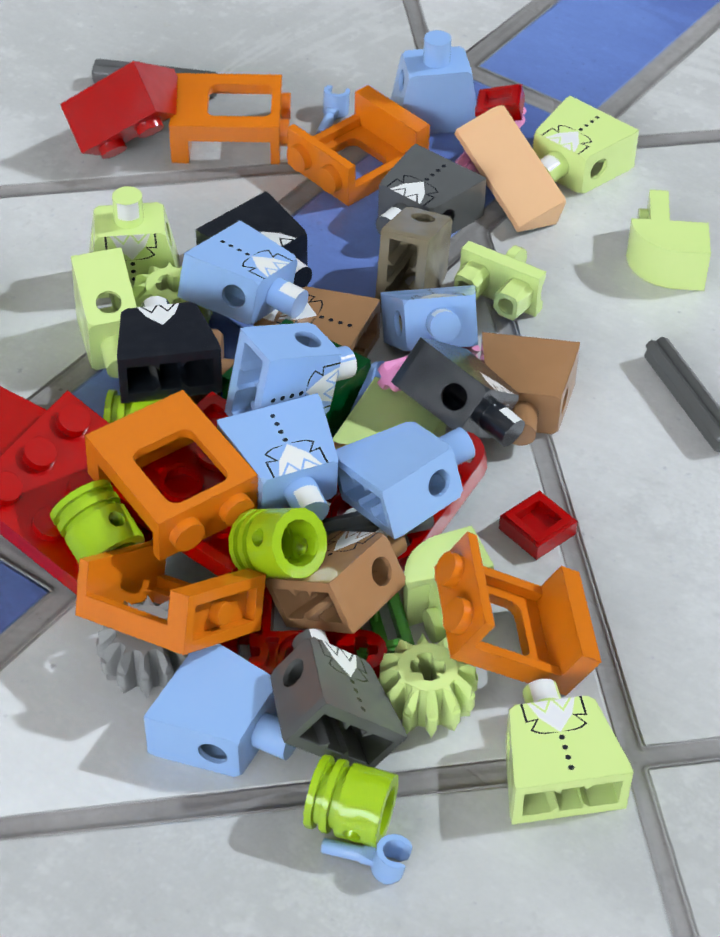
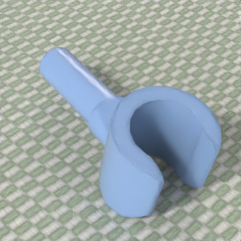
M332 85L324 88V117L316 134L331 127L336 118L348 115L350 89L346 88L342 94H333Z
M398 834L384 836L380 839L376 848L324 838L321 845V853L350 859L358 861L360 864L371 866L373 876L379 882L388 885L394 884L402 878L406 866L399 862L390 861L386 857L405 861L409 859L412 851L410 841Z

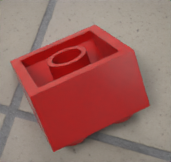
M132 61L62 102L60 106L81 153L100 155L102 159H108L124 152L127 149L125 143L137 136L145 138L161 131L164 128L162 122L176 115L178 76L173 68Z

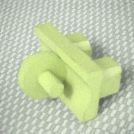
M468 241L461 248L460 268L454 277V286L475 285L476 300L481 295L494 300L493 308L497 311L498 315L514 321L523 312L536 317L542 310L541 291L546 278V271L526 264L527 251L520 246H512L504 255Z

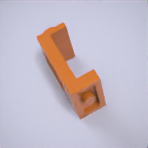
M176 73L178 76L176 115L172 116L169 121L171 163H190L192 141L270 142L271 164L280 165L281 146H287V127L290 126L291 93L282 92V74ZM271 94V112L267 116H213L208 113L210 95Z
M367 85L355 91V114L324 131L311 136L295 124L287 127L288 165L320 186L325 192L350 206L379 190L381 180L415 143L429 150L430 124ZM348 146H357L382 162L383 165L356 179V165L337 152Z
M184 390L85 435L88 474L94 481L104 479L112 482L152 530L153 553L159 561L178 552L194 548L201 540L227 527H232V524L240 514L249 509H257L258 474ZM195 442L226 479L180 503L169 502L140 468Z
M466 532L449 551L440 557L434 567L435 581L438 586L443 626L446 631L451 659L528 684L538 679H551L557 683L560 694L565 696L602 662L580 572L560 566L539 586L485 567L482 563L477 535ZM491 603L506 608L514 616L522 654L481 641L495 627Z
M153 540L80 558L75 615L181 655H186L261 629L266 574L246 568L192 584L165 574L166 559L159 561L153 553ZM147 595L152 602L160 605L169 600L167 620L124 605L123 602L124 600L130 604L144 602Z

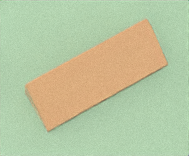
M503 105L488 110L456 129V138L480 175L487 178V186L517 232L557 224L566 204V199Z

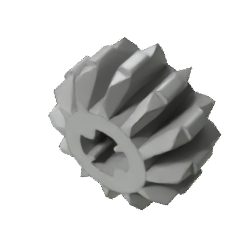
M147 595L143 605L133 606L125 600L123 602L124 605L167 620L169 600L159 606H155ZM103 626L104 630L98 632L96 640L97 653L101 657V667L106 675V679L117 680V684L120 686L123 694L138 686L146 698L149 696L152 687L161 686L165 688L189 655H181Z

